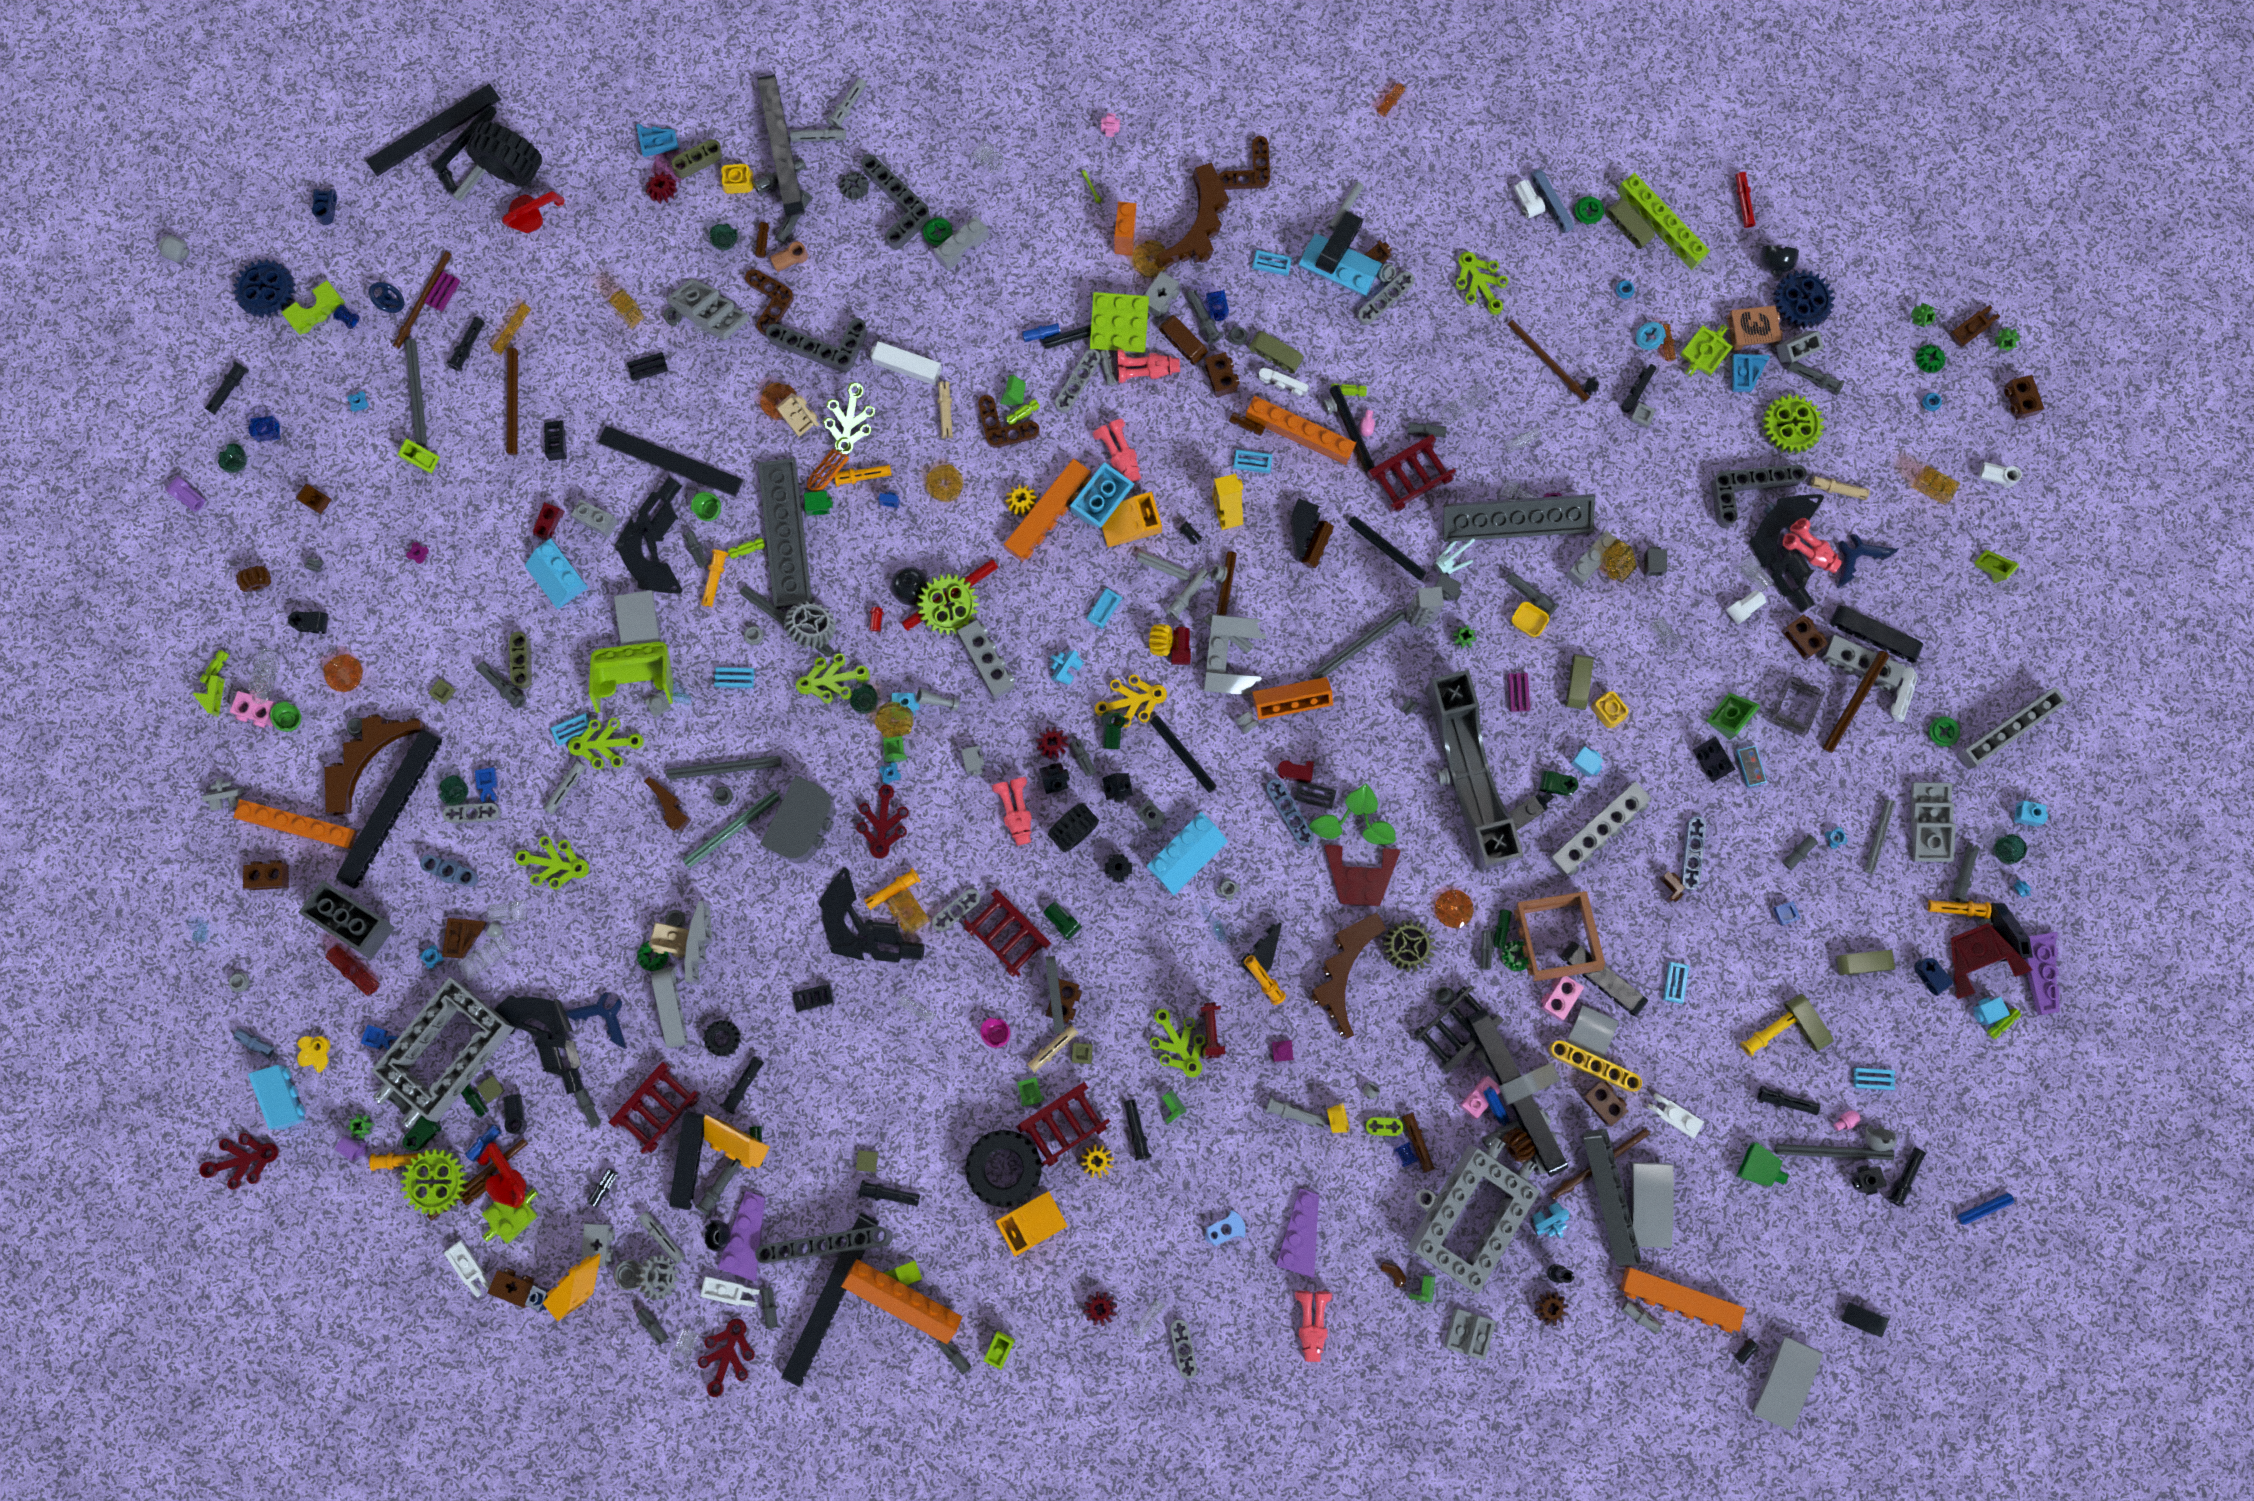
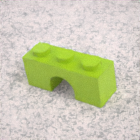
M328 280L312 290L317 299L316 304L312 308L304 309L295 302L281 312L299 335L308 333L315 324L325 321L329 314L339 311L342 305L345 304V301Z

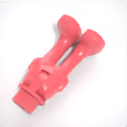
M1117 349L1118 383H1124L1127 379L1133 377L1149 376L1150 379H1158L1162 376L1172 375V373L1180 372L1179 358H1171V356L1168 357L1157 353H1150L1147 357L1132 358L1127 357L1123 349ZM1146 366V368L1126 369L1125 367Z
M1117 419L1109 423V428L1121 448L1120 452L1111 438L1107 425L1101 426L1092 435L1096 440L1102 439L1108 447L1112 456L1110 459L1112 466L1134 483L1141 479L1138 472L1140 468L1136 459L1137 454L1134 449H1130L1123 434L1124 420Z
M1801 518L1790 527V531L1793 533H1788L1784 536L1783 546L1787 550L1797 549L1807 556L1808 562L1813 566H1818L1825 571L1829 570L1835 573L1842 564V561L1838 559V555L1832 550L1827 541L1818 540L1809 533L1808 530L1811 525L1809 520ZM1798 536H1800L1806 542H1808L1812 546V549L1803 544Z
M1026 777L1010 781L1017 811H1014L1008 782H1001L991 786L992 791L999 794L1002 798L1006 812L1004 822L1013 835L1012 838H1015L1016 846L1031 843L1030 834H1032V831H1030V821L1032 817L1031 812L1026 810L1023 800V788L1027 784Z
M1295 1291V1298L1301 1302L1303 1309V1324L1299 1328V1337L1303 1346L1302 1352H1305V1361L1321 1362V1353L1324 1352L1325 1339L1328 1337V1330L1324 1328V1311L1327 1302L1332 1299V1292H1315L1316 1314L1315 1325H1312L1313 1292Z

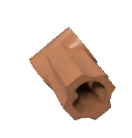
M796 241L791 243L789 248L771 256L770 259L776 271L780 272L796 263H804L808 259V252L801 242ZM802 250L800 255H795L796 251Z

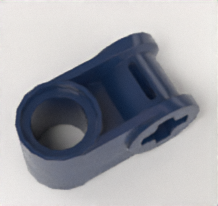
M314 189L312 213L320 224L329 225L333 222L335 216L337 192L335 189H330V191Z
M1920 959L1915 963L1916 973L1935 996L1940 995L1953 984L1951 977L1935 959Z

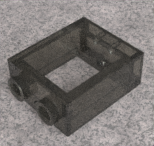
M1789 677L1781 687L1767 722L1800 737H1804L1811 728L1825 693L1814 685L1808 686L1802 683L1803 681L1799 678ZM1789 688L1813 699L1803 723L1779 713Z

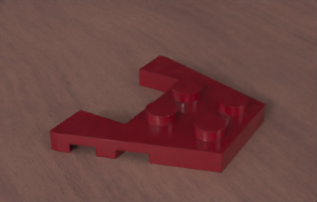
M1325 845V852L1340 904L1379 907L1401 849L1383 848L1382 868L1342 866L1343 846Z
M1990 923L1951 938L1957 990L1956 997L1958 1000L1976 993L1968 977L1969 973L2001 960L2007 959L2015 977L2033 971L2032 967Z

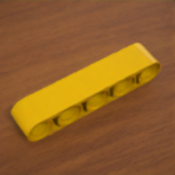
M1565 1041L1552 1042L1548 1047V1053L1552 1058L1604 1082L1606 1081L1624 1091L1634 1092L1642 1087V1079L1637 1074ZM1557 1044L1563 1049L1561 1055H1557L1554 1052V1047ZM1574 1053L1580 1055L1581 1060L1579 1063L1573 1061L1572 1056ZM1592 1061H1596L1599 1065V1069L1596 1072L1591 1069ZM1611 1069H1614L1617 1073L1615 1080L1609 1077ZM1630 1077L1635 1081L1634 1088H1630L1627 1085V1080Z

